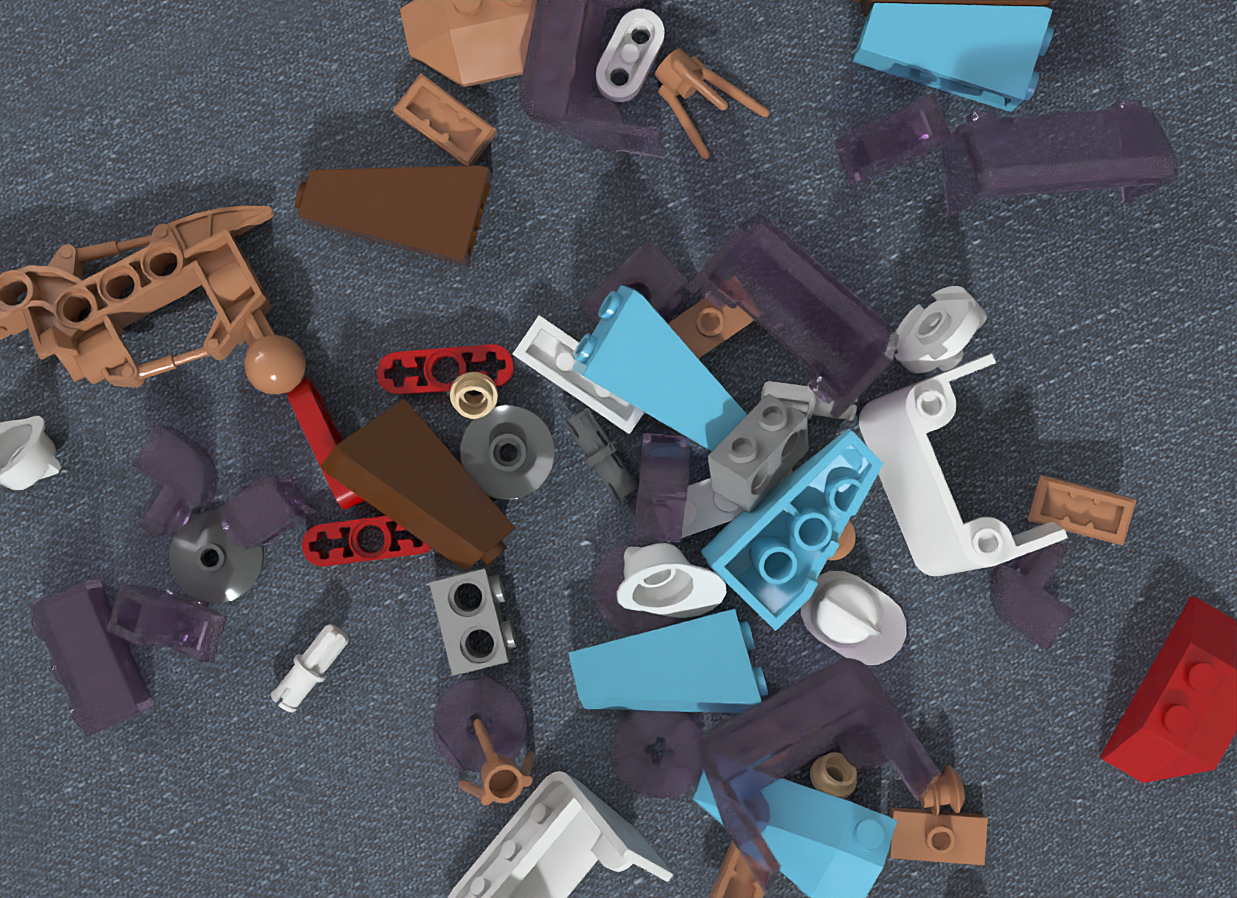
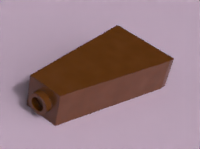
M480 165L310 170L307 182L302 181L298 187L295 207L299 209L298 217L309 225L469 267L493 177L489 168Z
M402 399L337 444L321 464L322 469L332 478L464 571H467L479 560L485 566L491 563L507 549L502 540L515 529L513 524L405 399Z

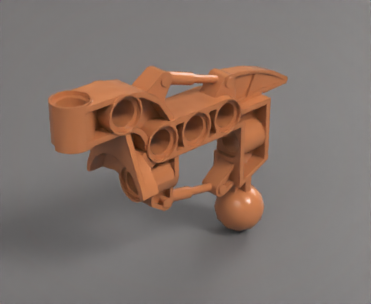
M235 206L204 211L168 224H159L153 229L152 235L121 242L115 240L78 249L70 244H65L58 249L48 266L29 265L0 274V340L11 334L14 336L28 328L38 357L43 360L55 353L74 382L86 377L92 384L106 379L114 386L140 387L144 383L145 378L176 369L178 365L211 355L216 360H223L237 344L241 346L245 340L249 346L244 360L245 372L248 381L259 391L274 395L291 392L301 383L306 369L304 353L299 345L285 336L275 335L266 314L273 306L239 243L234 238L235 235L240 236L272 218L274 212L269 206ZM147 246L82 281L86 261L121 254V251ZM177 263L174 272L170 275L162 276L165 267L169 264ZM134 285L132 293L127 298L120 299L122 291L126 287ZM203 285L218 313L204 341V347L177 356L169 355L140 365L131 356L121 336L125 334L123 328ZM27 292L24 301L16 305L18 297L22 293ZM91 307L89 316L85 320L77 322L80 313L86 308Z

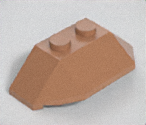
M413 0L400 9L410 56L462 87L555 68L582 28L591 19L588 0Z

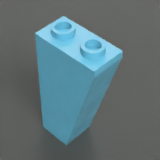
M874 3L866 17L852 62L1012 112L1024 99L1029 101L1036 89L1039 73L1034 72V67L1038 55L1043 56L1046 53L1053 36L1054 29L1048 27L1053 9L1036 6Z
M622 285L617 292L612 291L609 293L599 309L598 316L601 317V320L592 335L586 334L576 347L573 356L576 362L572 369L703 447L713 451L747 414L640 293Z
M735 609L568 653L578 697L584 709L756 713L762 711L760 697L768 695L761 666L752 668L747 651L755 649L748 621L739 623Z

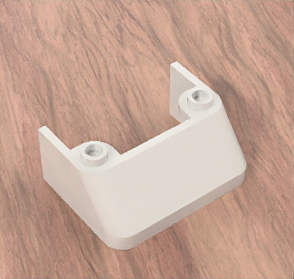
M993 354L983 355L958 365L949 371L941 372L868 402L859 415V428L867 447L884 463L878 475L916 566L923 573L930 576H944L995 566L1068 538L1064 528L1053 521L1015 536L1011 535L1010 530L1003 522L993 517H979L963 523L926 433L945 426L955 414L956 399L949 382L996 363Z
M558 771L548 775L452 889L448 898H567L598 860L603 866L616 872L626 870L634 863L667 882L674 874L635 827L580 781L565 772Z

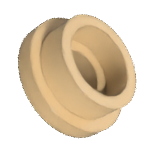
M469 372L460 375L452 383L450 389L451 403L458 413L466 418L478 419L484 417L497 403V386L487 375ZM476 390L481 392V394L472 396L466 391Z
M829 753L822 755L811 766L810 778L817 791L845 799L852 794L856 787V767L843 754Z

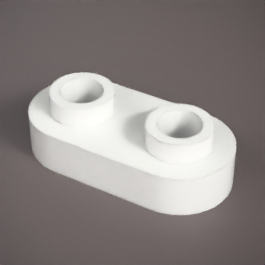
M635 9L625 14L620 20L596 69L597 87L608 100L625 102L634 98L640 91L664 42V26L661 19L654 12L647 9ZM641 31L649 36V40L645 44H637L633 41L632 36L636 32ZM615 73H624L628 77L627 83L622 86L613 84L611 77Z

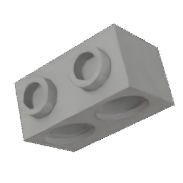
M768 393L708 455L713 490L751 513L809 450L807 415Z
M485 566L437 578L429 582L452 676L509 662L512 656L510 649L517 647V641L511 620L503 621L499 603L505 602L506 598L500 575H492L490 566ZM472 583L481 590L482 602L480 606L468 608L459 601L458 590L462 584ZM480 629L490 633L494 640L493 650L488 653L476 652L469 642L472 631Z

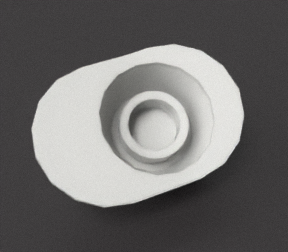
M40 416L0 423L1 485L12 490H24L39 479L59 473L61 465L55 458L56 447L44 432L45 420Z
M658 543L644 548L628 547L625 550V580L617 591L618 603L624 608L647 611L668 617L687 618L699 616L713 610L722 602L726 595V584L719 574L691 565L684 554L672 544Z
M829 571L819 575L816 579L818 585L811 598L801 606V617L807 630L825 645L847 659L861 665H879L892 659L902 648L906 638V619L901 607L874 586L848 572Z

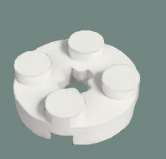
M950 286L938 290L932 294L937 300L936 302L930 304L926 309L918 304L899 325L893 337L892 346L898 351V354H894V356L908 371L925 373L938 367L941 371L945 372L953 369L962 360L964 355L962 349L987 318V313L963 287Z

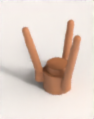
M681 48L671 52L655 72V77L663 84L658 93L669 103L692 144L703 159H708L710 153L677 97L679 94L686 99L698 90L720 110H726L728 108L727 102L704 82L705 79L760 116H769L770 112L766 107L708 69L696 56L690 58Z
M476 719L473 722V726L487 758L480 772L483 787L466 780H460L458 786L463 791L480 798L481 803L485 806L490 805L492 801L497 803L513 801L520 795L523 787L532 784L530 773L534 764L535 754L532 751L527 752L519 770L512 758L505 755H497L483 722L480 719Z

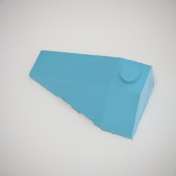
M847 429L778 483L751 513L744 510L736 516L701 552L710 567L776 631L811 598L818 585L816 579L827 559L834 556L840 545L838 543L839 537L850 517L857 514L884 463L851 429Z
M708 754L692 800L731 833L745 841L762 856V859L773 868H777L809 898H866L884 867L897 824V820L853 802L712 754Z

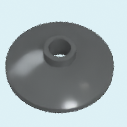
M502 405L494 407L487 415L474 419L469 424L462 438L460 457L464 469L488 496L512 500L533 493L547 480L554 464L555 445L550 430L540 417L519 406ZM513 444L516 446L518 455L514 461L507 462L502 459L500 452L504 445Z
M226 510L204 511L185 521L172 540L169 554L170 567L179 586L195 599L208 603H224L244 595L258 580L264 563L263 544L256 529L242 516ZM210 548L216 550L219 555V561L215 566H210L205 561V553Z

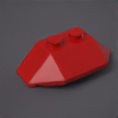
M1193 596L1190 597L1099 757L1142 783L1215 770L1237 732V622Z

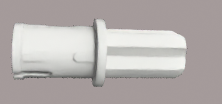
M768 381L765 382L762 388L761 401L769 393L806 414L807 419H811L812 415L853 421L856 414L857 406L852 405L858 399L856 391L847 392L817 388L815 382H809L808 386Z
M332 624L326 625L305 653L295 656L293 659L295 665L278 687L271 692L272 700L278 702L280 698H283V701L278 706L294 713L313 686L327 678L325 671L348 643L349 639L346 633Z

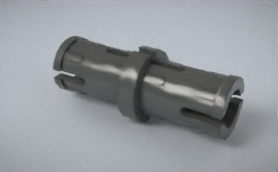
M589 407L563 423L586 456L585 464L588 468H594L615 502L640 486L618 453L619 445L615 440L610 441Z

